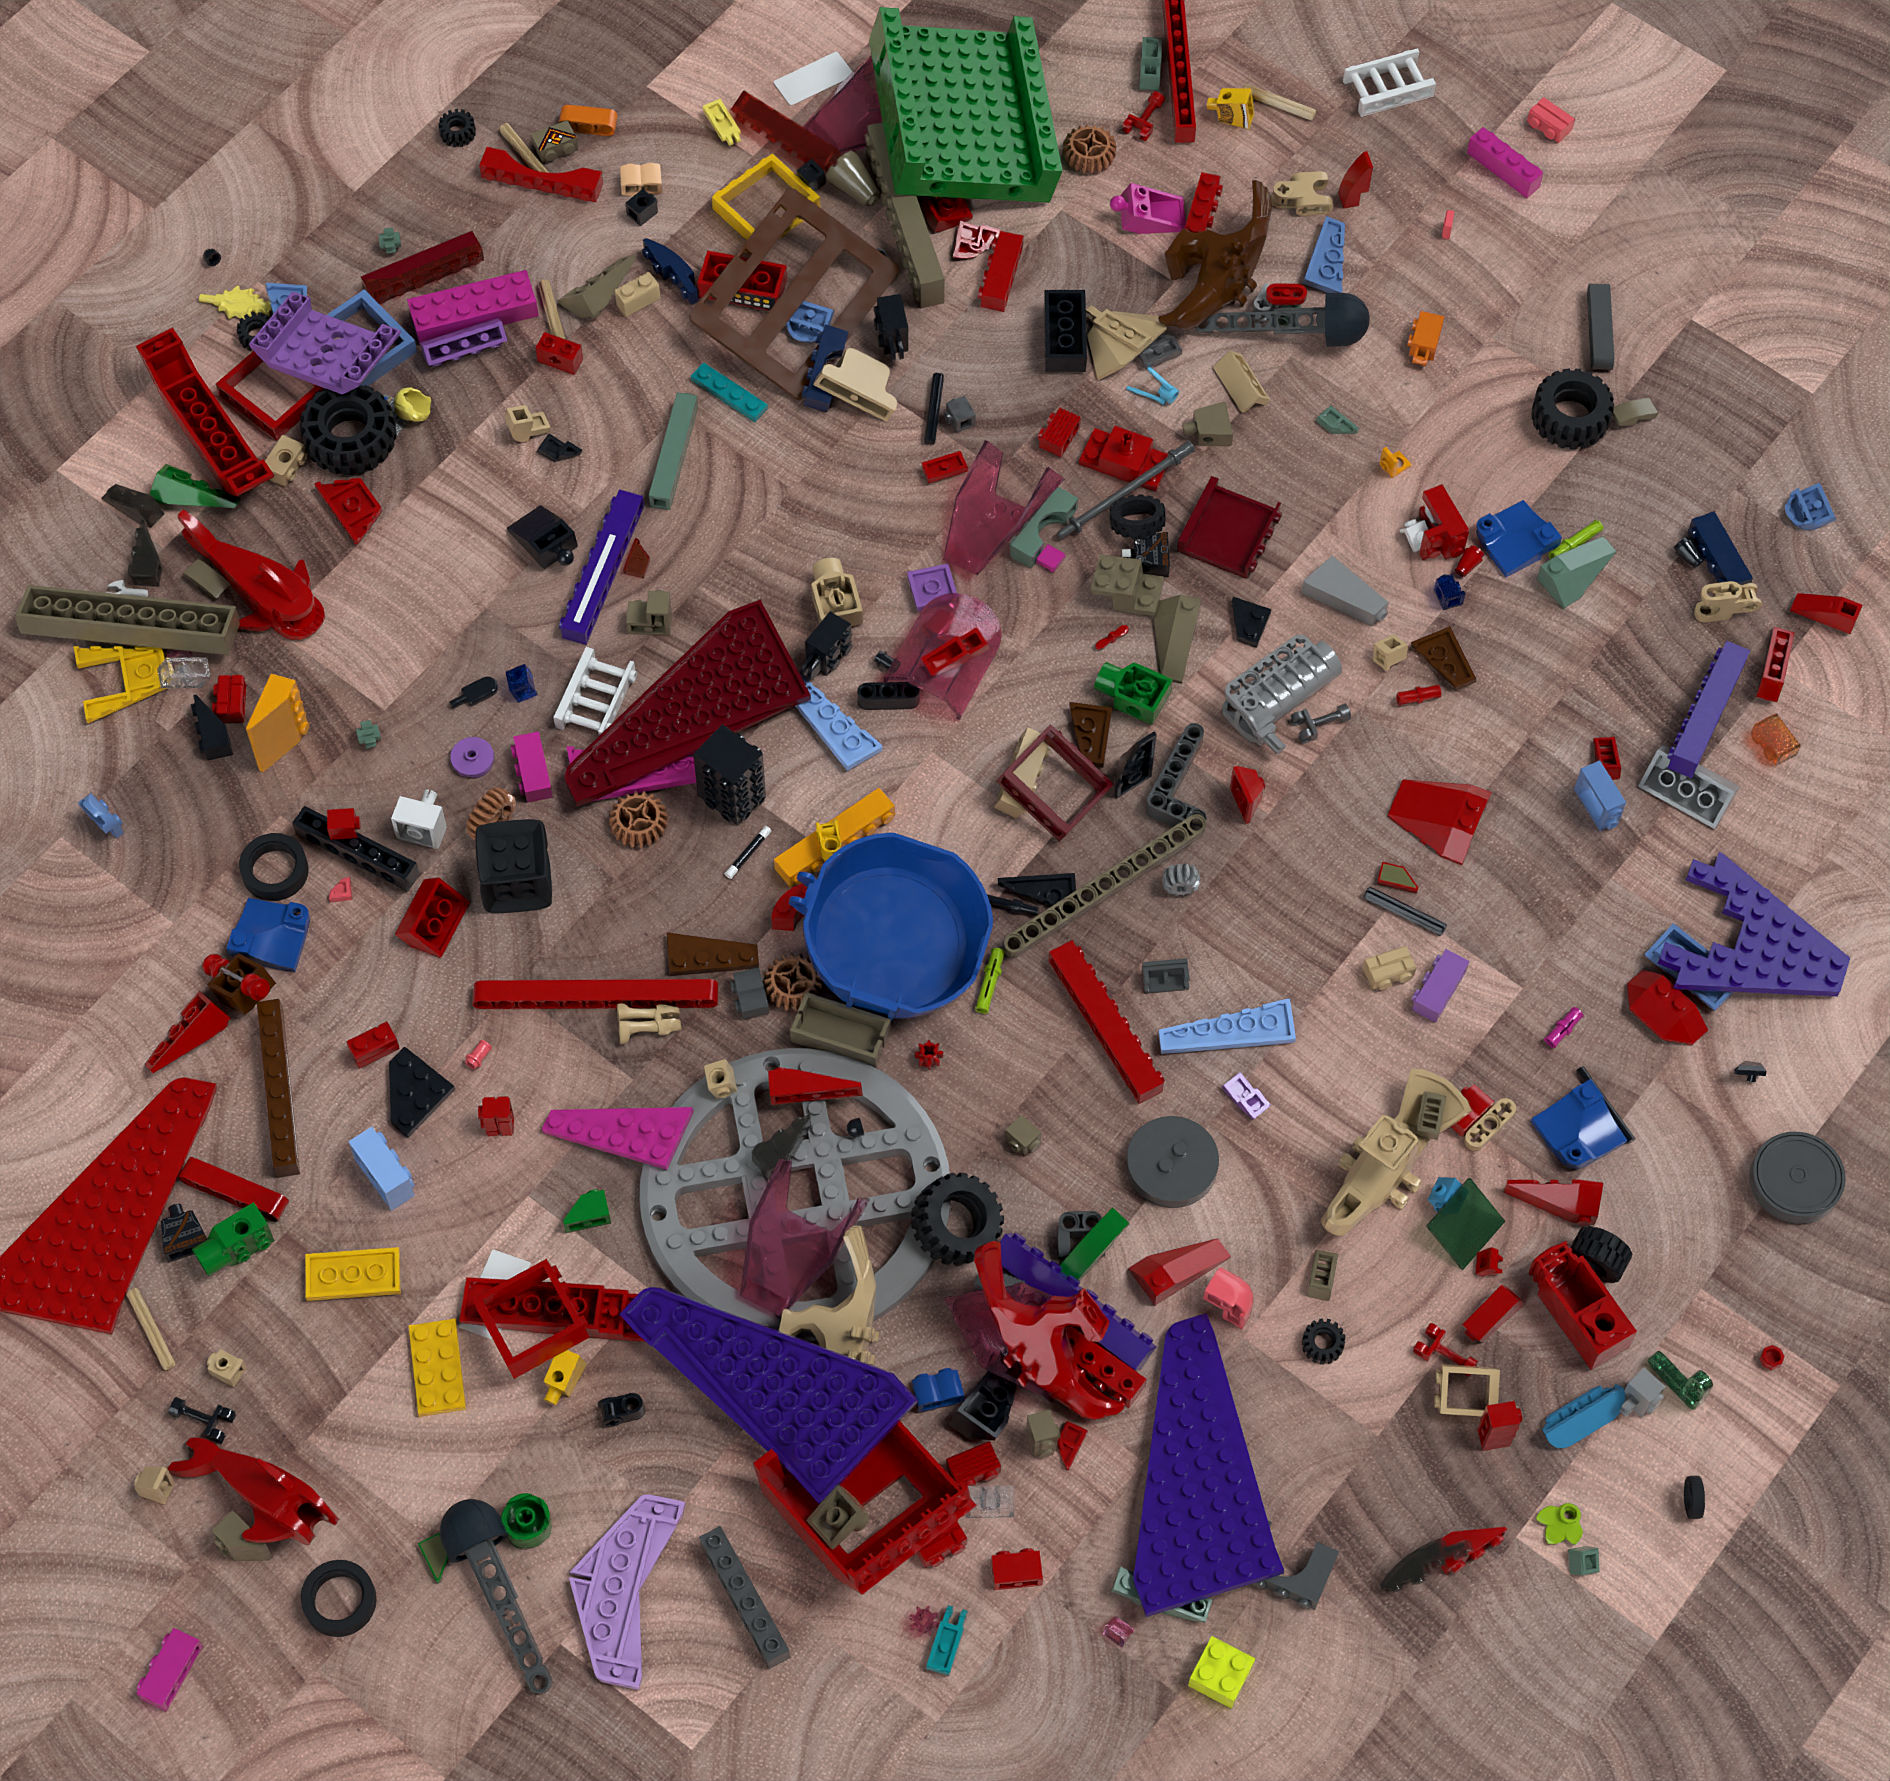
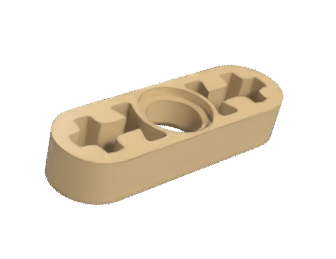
M1507 1098L1500 1099L1467 1131L1464 1138L1465 1146L1471 1151L1481 1150L1514 1117L1516 1112L1515 1103ZM1508 1107L1509 1113L1504 1112L1501 1115V1118H1499L1498 1115L1500 1114L1501 1109ZM1492 1120L1496 1123L1497 1127L1493 1130L1487 1129L1484 1126V1122ZM1481 1131L1482 1135L1479 1141L1471 1142V1138H1475Z

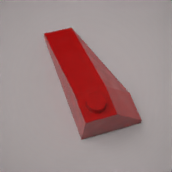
M1507 1180L1504 1193L1566 1221L1577 1223L1582 1227L1595 1225L1598 1218L1603 1182L1572 1180V1184H1560L1559 1180H1550V1182L1540 1184L1537 1180Z

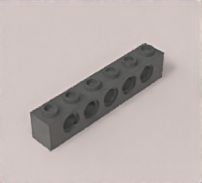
M721 1526L700 1536L701 1548L768 1669L789 1659V1648Z

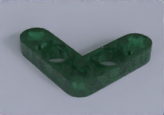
M1657 1351L1648 1358L1651 1368L1690 1409L1695 1410L1704 1403L1713 1388V1382L1705 1372L1698 1370L1687 1379L1662 1352Z

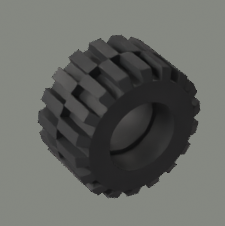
M1593 1226L1580 1228L1571 1245L1572 1253L1576 1254L1578 1258L1583 1255L1601 1282L1605 1283L1619 1282L1633 1255L1629 1246L1618 1236Z

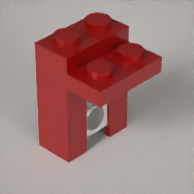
M1443 484L1423 491L1422 499L1426 504V508L1424 506L1420 507L1418 514L1422 520H1425L1428 530L1423 533L1419 551L1422 560L1432 559L1441 553L1445 560L1451 557H1459L1465 551L1470 531Z

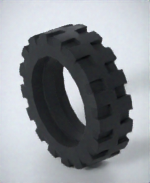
M1138 494V496L1129 495L1127 498L1122 497L1119 501H1115L1109 509L1112 531L1114 530L1117 535L1121 534L1125 538L1137 539V537L1147 538L1149 535L1154 536L1156 532L1162 531V527H1165L1166 524L1165 506L1163 502L1160 503V500L1158 498L1154 499L1153 496L1148 495L1146 497L1143 494ZM1132 513L1151 515V517L1143 520L1124 518V516Z

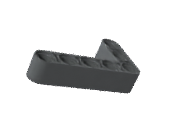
M1191 723L1185 727L1147 798L1146 813L1148 816L1171 827L1176 826L1194 814H1199L1207 820L1204 811L1174 798L1202 746L1204 729L1201 725ZM1181 752H1186L1188 755H1182ZM1172 769H1176V770H1178L1179 772H1173V771H1171V770H1172ZM1167 786L1170 789H1163L1162 787ZM1157 803V804H1160L1161 806H1157V807H1156V806H1154V805H1152V804ZM1178 812L1180 813V815H1174L1172 813ZM1190 824V827L1195 831L1201 829L1199 824Z

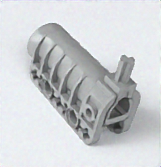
M1296 635L1226 685L1224 693L1226 701L1222 706V714L1248 741L1256 742L1259 746L1266 743L1276 755L1280 754L1286 748V745L1275 735L1276 726L1274 723L1341 675L1342 666L1333 649L1321 640L1314 645L1306 636ZM1296 642L1299 644L1304 643L1303 648L1299 646L1293 653L1292 650L1296 647ZM1279 654H1287V656L1281 660H1279L1277 657ZM1264 665H1265L1266 667H1269V666L1272 665V667H1270L1268 670H1265V671L1260 675V673L1263 671ZM1248 677L1255 678L1248 684L1245 682V679ZM1231 689L1234 690V691H1236L1237 689H1239L1236 693H1234V694H1232V695L1230 694V693H1231ZM1228 706L1236 709V711L1228 712Z

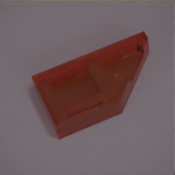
M635 538L623 573L644 579L650 563V557L643 549L639 539Z

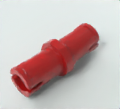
M1439 684L1422 688L1418 686L1412 690L1397 692L1396 699L1399 706L1414 702L1420 704L1424 700L1441 698L1442 692Z

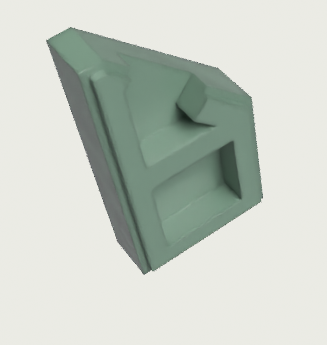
M1331 405L1316 419V422L1331 434H1357L1359 431L1358 426Z

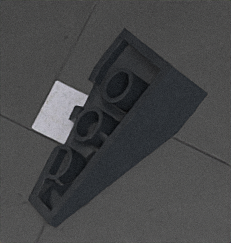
M1005 1349L962 1403L949 1423L951 1427L968 1439L995 1441L1008 1423L1016 1387L1019 1383L1017 1378L1021 1374L1022 1365L1016 1361L1008 1368L1003 1361L1005 1356L1009 1354Z

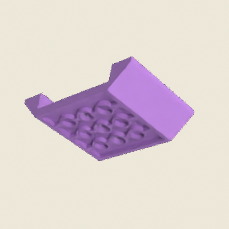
M292 291L249 345L271 369L343 395L360 386L401 334V330L382 324L376 332L355 326L312 310L310 297Z

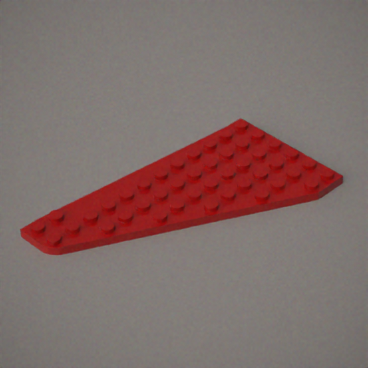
M186 1077L170 1082L0 1256V1312L113 1334L127 1291L200 1127L202 1128L217 1090L216 1083Z

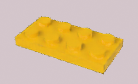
M399 1247L305 1254L306 1300L314 1301L401 1294Z
M456 1319L409 1325L419 1417L466 1410Z

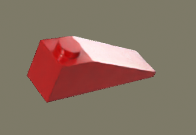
M1778 627L1773 628L1756 697L1767 701H1778L1785 681L1795 632Z
M784 1067L768 1071L772 1105L863 1096L861 1082L796 1069H786Z

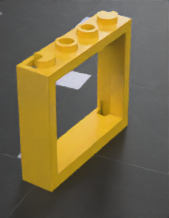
M773 153L760 160L754 167L747 169L743 175L732 180L725 188L718 190L712 196L713 210L746 240L749 239L755 229L727 203L772 170L790 187L796 189L821 208L820 196ZM796 217L781 237H783L785 234H787L792 229L797 227L804 220L800 217Z

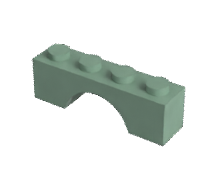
M1058 486L1053 492H1049L1044 500V504L1035 509L1032 519L1024 523L1021 533L1012 538L1009 547H1011L1010 556L1032 568L1036 563V558L1043 551L1044 542L1039 537V532L1045 526L1053 523L1067 524L1069 518L1078 510V498Z

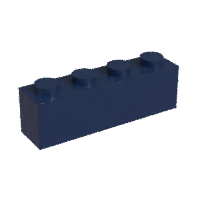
M1715 511L1693 518L1688 529L1689 537L1696 543L1698 551L1707 563L1709 572L1714 575L1717 583L1729 581L1737 582L1739 585L1752 583L1753 577Z

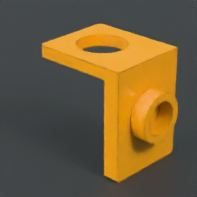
M1387 447L1382 449L1379 464L1391 478L1411 467L1412 464L1400 451L1392 454ZM1398 459H1400L1403 462V466L1397 468L1399 462Z

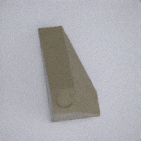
M633 254L620 258L603 269V273L586 280L587 284L579 288L575 287L557 301L581 319L586 317L593 319L601 314L600 310L607 306L615 293V289L622 282L636 256Z
M1181 594L1159 601L1156 617H1154L1160 674L1173 679V682L1182 684L1200 613L1201 599Z

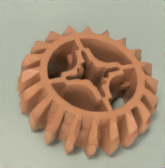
M1088 124L1085 127L1079 125L1078 129L1072 128L1071 133H1067L1066 139L1063 142V154L1065 161L1069 162L1070 167H1075L1076 172L1081 169L1084 174L1086 171H1090L1093 174L1095 170L1100 173L1102 168L1107 170L1108 165H1112L1113 159L1116 157L1115 150L1117 145L1114 136H1110L1109 130L1104 131L1103 126L1097 128L1096 124L1093 127H1089Z
M494 787L488 790L485 795H482V798L473 807L466 822L467 834L473 840H475L476 828L478 826L492 822L509 821L513 817L512 813L515 811L516 802L512 794L500 787Z
M635 791L633 793L634 796L626 793L625 799L619 797L618 804L613 803L612 811L609 812V826L611 827V833L615 834L617 841L622 840L624 846L630 842L632 848L639 844L642 849L644 843L651 846V840L658 842L659 835L664 836V829L668 826V814L666 813V807L661 804L659 798L655 799L653 794L647 797L645 791L638 795ZM649 811L656 816L655 821H652L648 816ZM622 818L626 819V822H628V828L622 825Z
M791 952L790 958H786L783 954L781 961L775 958L773 961L774 965H769L768 972L764 974V979H766L763 981V985L766 988L765 994L770 996L771 1003L776 1002L778 1008L784 1005L786 1012L790 1007H793L795 1012L798 1010L805 992L820 996V993L823 991L822 984L824 982L815 971L809 956L803 959L801 953L798 957H794V954ZM800 971L806 973L811 978V980H808L807 977L802 976L800 974ZM776 984L780 985L782 988H785L787 990V994L782 992L776 986Z

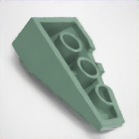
M1602 536L1562 553L1541 565L1537 580L1559 605L1565 609L1583 596L1589 585L1594 582L1596 576L1615 555L1616 550Z

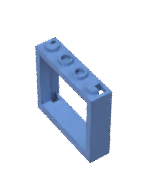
M364 289L327 315L345 321L361 309H364L380 326L385 324L401 330V334L395 340L399 345L384 354L360 384L362 386H369L417 353L415 340Z

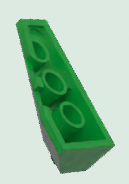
M165 464L156 473L149 497L154 498V501L160 504L235 508L241 500L220 488L211 489L208 482L191 479L192 474Z

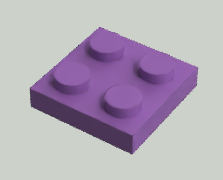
M949 564L907 572L917 612L958 603L959 599Z

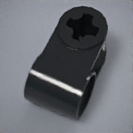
M636 1393L608 1397L598 1401V1407L601 1408L603 1416L601 1421L603 1427H614L622 1423L639 1420L645 1414L643 1400ZM630 1404H639L637 1409L628 1410Z

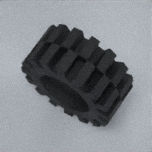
M455 109V112L452 113L449 110L448 115L444 113L443 118L440 117L439 119L440 136L442 141L446 142L448 146L453 144V147L457 148V144H460V147H463V143L468 145L470 144L469 140H474V136H476L475 122L469 112L465 114V110L461 109V112H458V109ZM456 125L464 126L460 131L450 130V128Z
M253 312L251 317L247 314L245 315V320L243 318L239 320L237 334L240 344H242L244 349L247 347L248 351L252 350L249 343L255 336L249 335V332L254 329H262L270 319L268 315L265 314L263 316L262 313L258 312V316H256L255 312Z
M1323 1318L1319 1319L1318 1322L1314 1320L1311 1322V1325L1308 1324L1304 1331L1302 1349L1303 1352H1307L1306 1357L1308 1359L1310 1357L1313 1358L1312 1362L1314 1363L1318 1360L1322 1365H1324L1325 1361L1331 1364L1333 1360L1339 1359L1343 1352L1345 1334H1343L1342 1327L1338 1328L1337 1322H1334V1324L1330 1323L1331 1319H1327L1326 1322H1323ZM1319 1334H1326L1331 1337L1333 1344L1328 1349H1321L1315 1344V1337Z

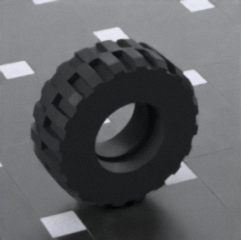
M360 385L343 395L325 388L322 392H317L313 399L307 402L304 407L305 411L301 413L300 432L308 456L313 462H317V466L324 470L328 469L331 473H343V475L365 473L366 470H372L377 467L379 462H383L388 457V452H391L394 448L397 432L391 406L380 392H375L370 386ZM354 420L366 424L365 428L354 436L339 437L331 433L336 425L344 421Z

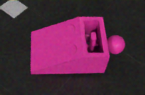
M1130 183L1120 196H1114L1110 200L1111 209L1121 212L1123 230L1138 234L1180 232L1182 228L1185 229L1184 202L1181 196Z

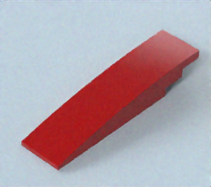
M466 1277L459 1322L485 1326L472 1299L501 1284L506 1279ZM540 1282L488 1310L497 1328L556 1334L574 1324L552 1282ZM566 1283L571 1294L567 1295L568 1298H574L580 1308V1311L577 1312L578 1316L584 1315L589 1324L586 1330L590 1338L646 1342L620 1315L638 1294H632L629 1290L605 1289L604 1285Z

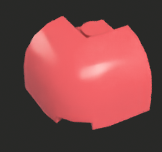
M1220 1267L1206 1287L1203 1297L1204 1300L1224 1310L1222 1319L1241 1329L1244 1328L1250 1317L1254 1300L1250 1286L1241 1277Z

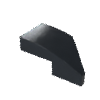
M548 434L539 446L537 453L557 462L581 455L582 449L569 441L564 443Z

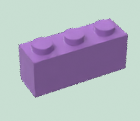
M1445 949L1442 956L1438 954L1432 965L1435 968L1432 973L1427 972L1422 981V984H1424L1421 990L1417 989L1411 1001L1414 1002L1412 1011L1436 1023L1465 975L1470 961L1448 949Z

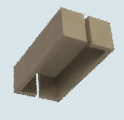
M805 992L799 1007V1014H796L790 1029V1039L792 1043L811 1049L834 1052L877 1068L883 1048L891 1032V1019L854 1007L849 1008L845 1004Z

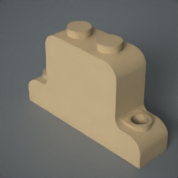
M848 348L837 362L836 367L831 364L825 365L815 378L814 386L886 422L896 410L897 400L885 391L890 374L888 366L854 348Z

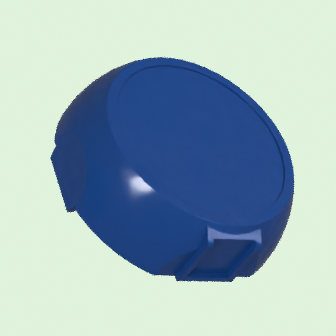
M880 833L860 838L843 846L825 861L821 867L818 879H815L812 874L807 872L798 873V881L808 888L804 899L792 896L789 899V904L805 916L803 921L804 941L815 971L825 985L836 996L846 1002V1007L867 1011L891 1019V1021L893 1018L919 1017L935 1012L952 1003L976 980L992 931L993 915L987 893L979 878L969 865L954 852L897 833Z

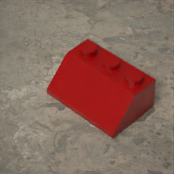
M439 877L424 879L395 935L410 947L440 958L443 956L470 901Z

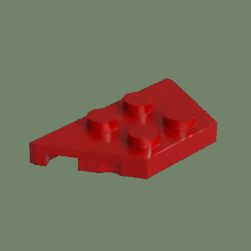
M361 478L334 480L332 484L314 483L316 490L354 544H359L382 513V507Z

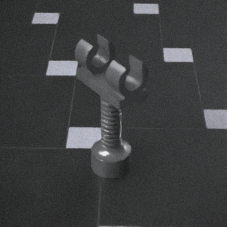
M1345 703L1337 706V711L1311 719L1307 709H1303V711L1291 714L1292 718L1290 720L1293 726H1298L1305 722L1308 729L1299 732V739L1302 744H1305L1312 740H1317L1318 732L1315 727L1340 719L1341 722L1351 720V712Z

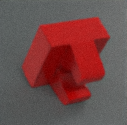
M1490 1247L1477 1252L1476 1275L1484 1277L1486 1275L1496 1276L1502 1273V1269L1498 1268V1263L1503 1261V1257L1499 1255L1498 1249Z

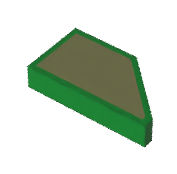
M439 1532L418 1543L437 1584L441 1582L445 1567L449 1561Z

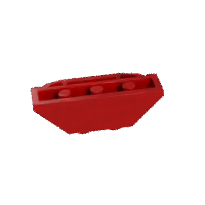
M1646 970L1639 972L1627 983L1629 1010L1661 1040L1686 1043V1045L1692 1046L1708 1032V1028L1697 1006L1679 989H1674V985L1664 975Z

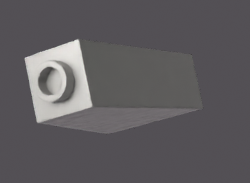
M1334 556L1326 560L1303 581L1301 591L1303 594L1368 625L1373 626L1377 621L1381 622L1388 614L1389 602Z

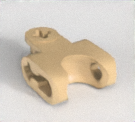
M1322 171L1300 172L1293 174L1290 177V181L1277 182L1273 187L1274 194L1271 197V204L1277 209L1295 208L1296 214L1300 216L1329 214L1333 210L1331 197L1319 195L1315 192L1324 190L1329 182L1327 173Z
M1733 581L1705 585L1701 590L1702 601L1697 603L1694 610L1696 619L1704 623L1730 619L1735 613H1749L1760 609L1762 601L1756 596L1758 591L1757 585L1753 583L1739 585ZM1712 592L1715 595L1713 597H1710L1707 595V593ZM1711 609V613L1705 615L1700 610Z

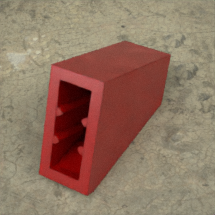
M1501 1284L1462 1324L1466 1328L1464 1333L1474 1342L1476 1340L1484 1342L1517 1313L1525 1303L1509 1287Z

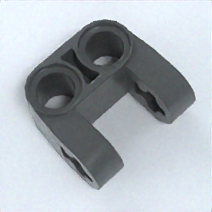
M1068 1211L1060 1216L1057 1235L1058 1258H1067L1070 1254V1238H1084L1092 1230V1228L1086 1225L1087 1221L1093 1220L1098 1223L1102 1219L1098 1212ZM1071 1221L1075 1226L1067 1229L1063 1226V1223Z

